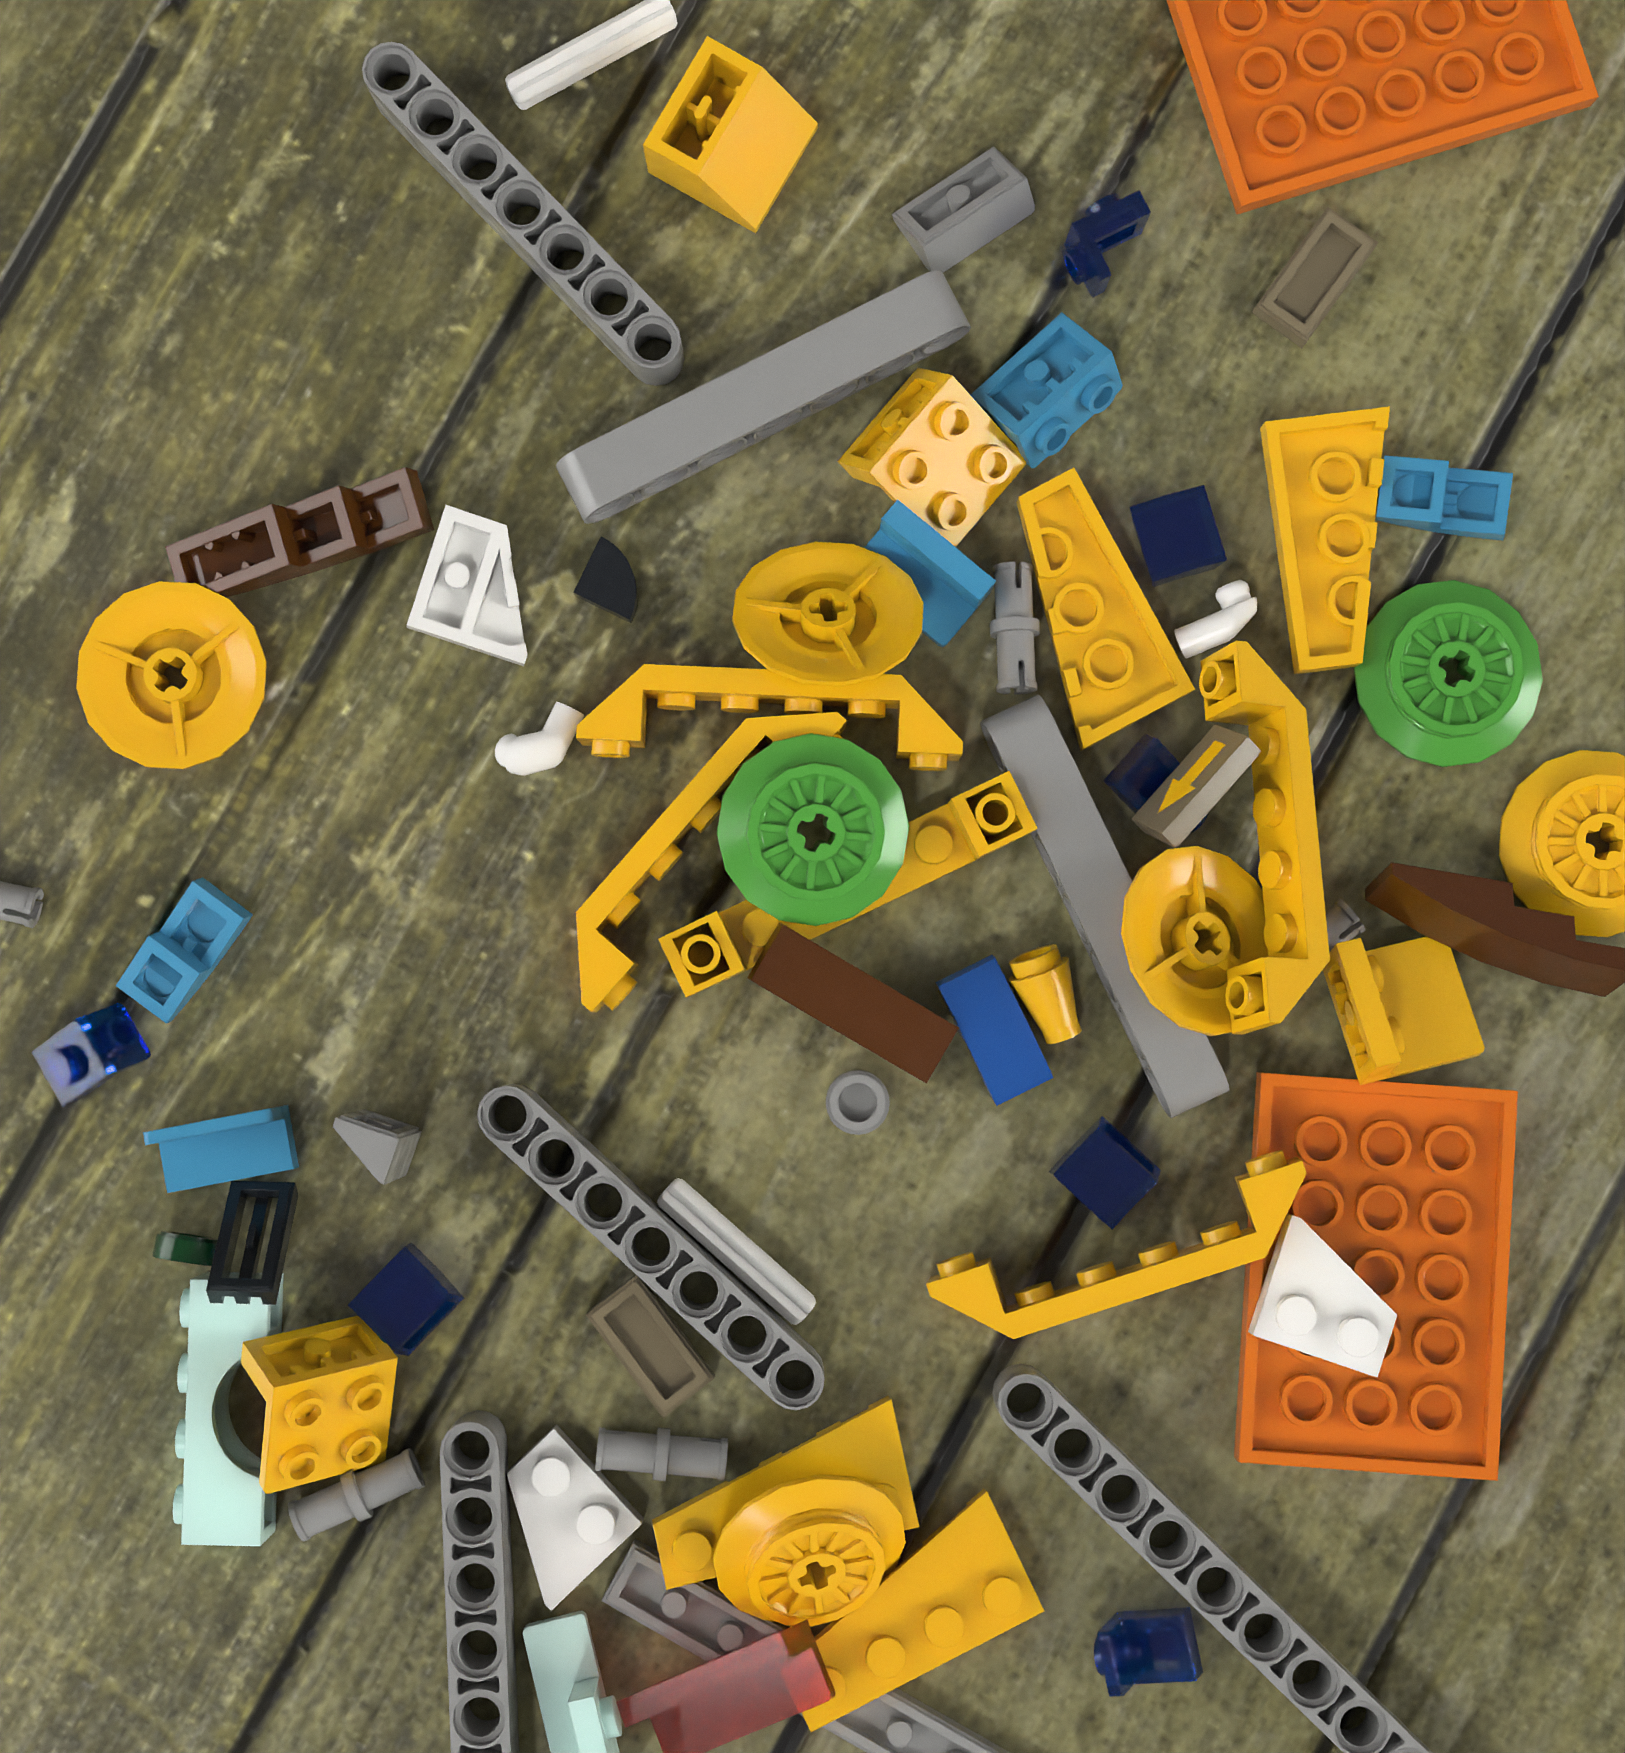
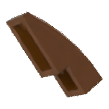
M780 922L747 977L779 998L926 1084L959 1027Z

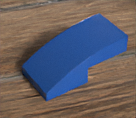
M993 954L935 982L955 1025L959 1027L958 1032L966 1043L989 1095L996 1106L1054 1078L1015 995Z

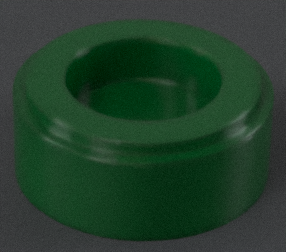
M161 1231L156 1235L152 1257L212 1266L218 1239L179 1232Z

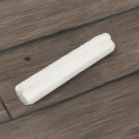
M644 0L508 74L505 82L513 101L521 110H526L675 29L677 18L673 6L669 0Z
M677 1178L673 1180L662 1192L657 1200L659 1207L788 1322L797 1325L812 1311L816 1304L814 1295L683 1179Z

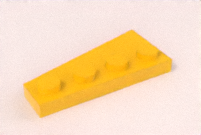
M1390 406L1266 421L1260 427L1294 674L1357 667L1363 663L1371 589L1369 571L1371 553L1375 548L1378 523L1375 522L1378 488L1382 485L1384 468L1382 450L1384 432L1388 429Z
M1075 468L1019 496L1016 503L1079 748L1080 751H1083L1190 694L1195 690V687Z
M886 1396L869 1405L865 1411L842 1423L838 1421L817 1432V1436L783 1454L779 1452L760 1462L758 1467L730 1482L724 1481L652 1519L666 1590L716 1578L713 1556L722 1529L743 1505L778 1484L813 1475L851 1476L883 1489L901 1511L904 1531L919 1527L892 1399Z
M984 1488L966 1503L967 1506L946 1525H941L922 1542L923 1545L885 1576L881 1580L879 1588L860 1608L839 1620L832 1621L781 1666L810 1732L827 1725L1044 1612L994 1504Z

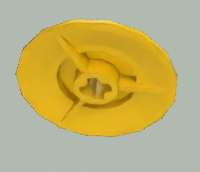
M811 542L781 549L751 568L736 589L732 622L743 648L769 671L802 684L845 686L878 678L908 657L922 635L924 603L912 578L886 556L854 544Z
M158 581L122 594L95 618L79 650L76 689L88 724L112 751L148 768L187 769L221 757L248 733L265 699L267 661L255 627L230 599L197 583ZM170 665L178 669L183 667L181 673L188 681L182 689L172 685L168 687L170 681L163 674Z
M1579 750L1543 762L1516 786L1501 817L1499 858L1507 881L1513 883V893L1528 909L1574 916L1575 934L1579 936L1610 937L1625 932V756L1616 752ZM1601 829L1600 839L1609 842L1608 852L1597 853L1594 857L1595 847L1586 843V835L1598 832Z
M1200 846L1167 849L1139 868L1124 897L1121 935L1129 968L1149 1002L1179 1027L1208 1036L1232 1033L1230 1011L1225 999L1228 984L1226 970L1264 956L1268 957V948L1264 942L1265 912L1263 891L1255 878L1230 857Z
M813 1475L778 1484L745 1503L722 1529L713 1556L719 1590L738 1610L762 1620L779 1622L786 1626H815L839 1620L860 1608L879 1588L881 1580L896 1569L906 1543L902 1514L883 1489L851 1476Z

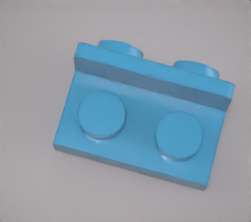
M1061 312L971 394V397L1005 435L1016 443L1019 453L1026 461V464L1033 469L1048 456L1059 452L1066 445L1070 436L1094 414L1104 411L1112 403L1123 385L1112 351Z

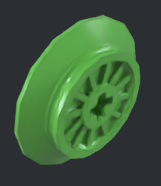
M1456 580L1418 584L1387 601L1366 627L1363 663L1353 667L1358 703L1375 733L1406 758L1439 767L1479 763L1511 745L1533 717L1543 681L1538 644L1520 613L1491 590ZM1455 658L1459 661L1457 672L1464 676V680L1460 679L1447 685L1444 682L1446 671L1439 667V664Z
M813 733L774 741L744 762L722 797L717 827V837L725 870L746 900L778 920L812 926L852 918L882 897L903 865L909 832V823L902 791L880 759L848 739ZM816 814L825 815L823 825L831 831L828 841L816 840L812 848L804 847L806 837L797 831L801 820L812 822Z

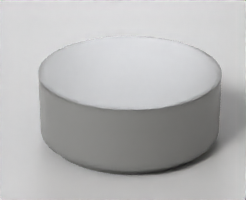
M851 1070L839 1075L831 1083L826 1094V1109L829 1118L836 1127L849 1134L861 1135L872 1132L883 1123L889 1111L890 1100L885 1085L878 1077L867 1071Z

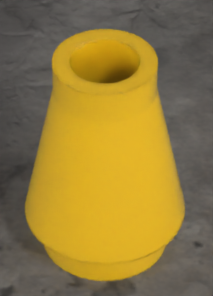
M1056 944L1042 946L1013 958L1009 962L1013 972L1009 982L1042 1031L1046 1044L1059 1043L1078 1035L1082 1028L1077 1017L1069 958L1061 957Z

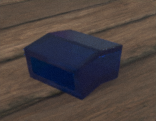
M1204 485L1167 494L1129 507L1153 587L1214 570L1227 561Z
M1103 1116L1073 1144L1049 1171L1112 1230L1134 1205L1158 1183L1161 1172L1149 1158Z
M411 1242L404 1246L348 1306L383 1342L389 1345L394 1353L409 1356L456 1308L464 1297L445 1275Z

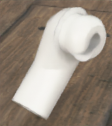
M1237 580L1218 588L1215 597L1222 610L1174 630L1179 647L1186 659L1230 641L1256 614L1257 597L1251 598L1248 583L1243 580Z
M556 701L542 731L518 737L511 733L504 735L498 741L495 747L497 762L501 766L506 767L510 773L522 776L555 768L563 761L576 734L577 724L583 720L585 715Z

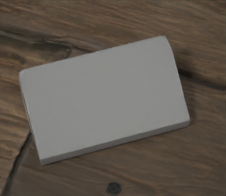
M992 147L895 211L892 217L925 267L930 272L941 270L944 273L1035 211V204L1027 177L1001 152Z
M366 1109L336 1117L333 1124L335 1131L381 1184L385 1185L406 1176L422 1132L419 1131V1127Z

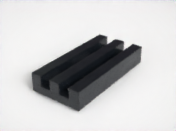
M231 1181L206 1288L210 1303H223L225 1296L235 1298L236 1304H250L251 1297H261L262 1304L276 1305L298 1200L295 1182ZM247 1197H256L239 1277L229 1278ZM272 1198H278L261 1279H255Z

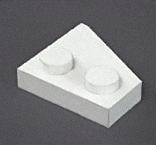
M445 505L407 622V628L524 666L527 658V649L521 624L519 599L511 561L512 555L507 525Z
M1287 1213L1248 1332L1253 1336L1378 1377L1397 1314L1301 1218Z
M557 1424L507 1472L544 1604L552 1611L642 1524L644 1518L601 1471H595V1465Z

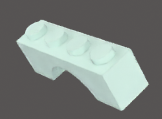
M206 1272L190 1279V1288L184 1289L180 1300V1323L183 1328H188V1353L181 1355L177 1372L178 1390L180 1393H186L185 1419H180L175 1436V1452L177 1458L184 1459L183 1484L177 1486L174 1494L173 1520L175 1524H182L181 1545L261 1546L276 1529L277 1492L266 1494L259 1484L261 1458L245 1447L232 1426L229 1414V1392L233 1378L241 1365L243 1342L282 1333L284 1273H282L276 1305L262 1304L261 1297H251L250 1304H236L235 1298L225 1296L223 1303H210L206 1292L210 1272ZM230 1272L229 1278L239 1277V1272ZM256 1273L255 1279H261L262 1273Z

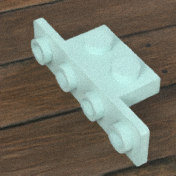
M576 1611L527 1624L522 1634L550 1752L620 1753L616 1737L622 1736L620 1713L614 1695L606 1697L587 1614L584 1611Z

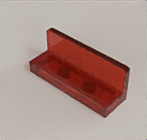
M806 1619L644 1688L617 1701L616 1704L625 1728L645 1719H651L663 1753H704L828 1702L835 1697V1689Z

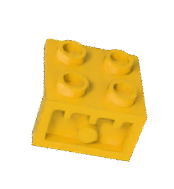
M917 368L837 461L854 479L880 487L894 502L898 499L955 547L1026 465V461L1014 443L953 375L923 368Z
M1426 936L1365 951L1362 939L1357 938L1336 943L1330 951V961L1324 967L1323 973L1360 1085L1477 1057L1484 1052L1485 1046L1450 947Z
M365 1314L243 1342L241 1364L266 1401L259 1484L266 1494L341 1475L352 1469L355 1471L374 1466L386 1459L398 1357Z

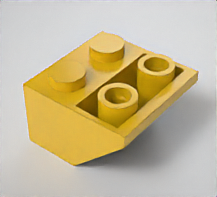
M707 36L643 143L648 173L756 233L818 129V123L762 66Z

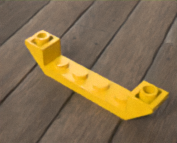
M1236 640L1200 661L1199 688L1204 698L1205 721L1248 725L1249 738L1261 750L1251 766L1254 788L1253 817L1257 823L1260 856L1258 877L1263 890L1265 912L1264 942L1268 948V957L1264 956L1226 970L1228 984L1225 999L1230 1011L1232 1034H1246L1281 1023L1328 964L1330 953L1306 708L1247 641Z
M643 664L577 724L576 739L582 746H592V756L630 757V748H645L647 698L658 699L657 707L660 709L679 711L694 710L696 700L721 701V710L732 713L759 712V703L784 704V713L790 715L822 713V706L848 707V716L884 718L886 717V708L898 709L896 759H909V769L946 771L947 761H959L963 754V741L902 675L882 674L878 678L845 686L802 684L771 672L768 669Z
M838 712L746 718L576 911L582 1005L590 1012H598L604 1004L613 1011L638 983L630 974L639 964L601 931L608 923L618 929L629 918L642 901L634 893L650 875L660 881L672 869L684 853L676 845L692 827L702 833L714 821L721 809L722 801L719 799V796L730 785L742 764L760 752L766 743L770 745L774 741L809 733L842 738L840 734L845 730L847 723L844 717Z
M1010 771L951 798L947 804L908 822L909 832L903 865L884 895L852 918L819 926L781 921L745 900L720 913L715 911L659 938L661 947L685 997L692 996L752 969L779 922L807 939L812 940L1037 830L1038 828Z
M1282 1150L1250 1159L1245 1162L1248 1173L1236 1176L1235 1180L1252 1227L1240 1230L1238 1221L1216 1225L1200 1232L1202 1243L1181 1250L1177 1249L1175 1241L1158 1244L1138 1252L1141 1263L1119 1270L1115 1269L1113 1261L1100 1263L1078 1271L1076 1276L1079 1283L1055 1291L1051 1281L1032 1285L1015 1292L1014 1295L1017 1303L1009 1306L1006 1304L991 1257L976 1262L973 1252H967L938 1262L936 1265L939 1274L931 1276L926 1286L930 1297L1012 1339H1016L1266 1258L1307 1172L1301 1159L1294 1157L1286 1160Z

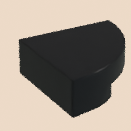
M601 536L573 593L576 597L632 623L638 603L634 573L623 553L613 543Z

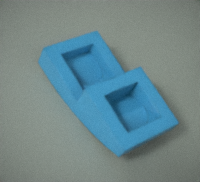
M1384 456L1383 477L1379 492L1376 520L1437 533L1504 540L1513 473L1448 468L1449 461Z
M203 877L192 881L161 930L147 937L116 984V987L166 1024L171 1022L213 972L253 914Z

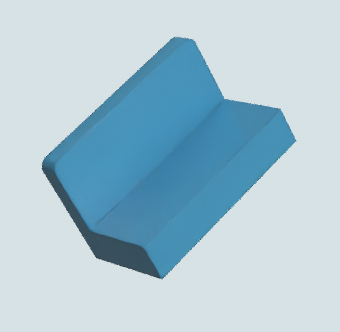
M898 499L881 518L879 531L864 547L886 556L912 578L924 603L922 632L940 647H945L988 597L996 582L995 579Z
M288 1105L143 1132L145 1145L159 1143L167 1193L299 1168Z

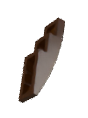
M404 467L354 488L338 485L286 507L275 504L267 505L165 546L175 582L197 583L224 597H230L310 574L431 532L434 530V526L417 470Z
M1391 862L1365 888V900L1422 935L1482 963L1544 984L1606 997L1625 983V948L1576 940L1574 916L1514 906L1513 883Z

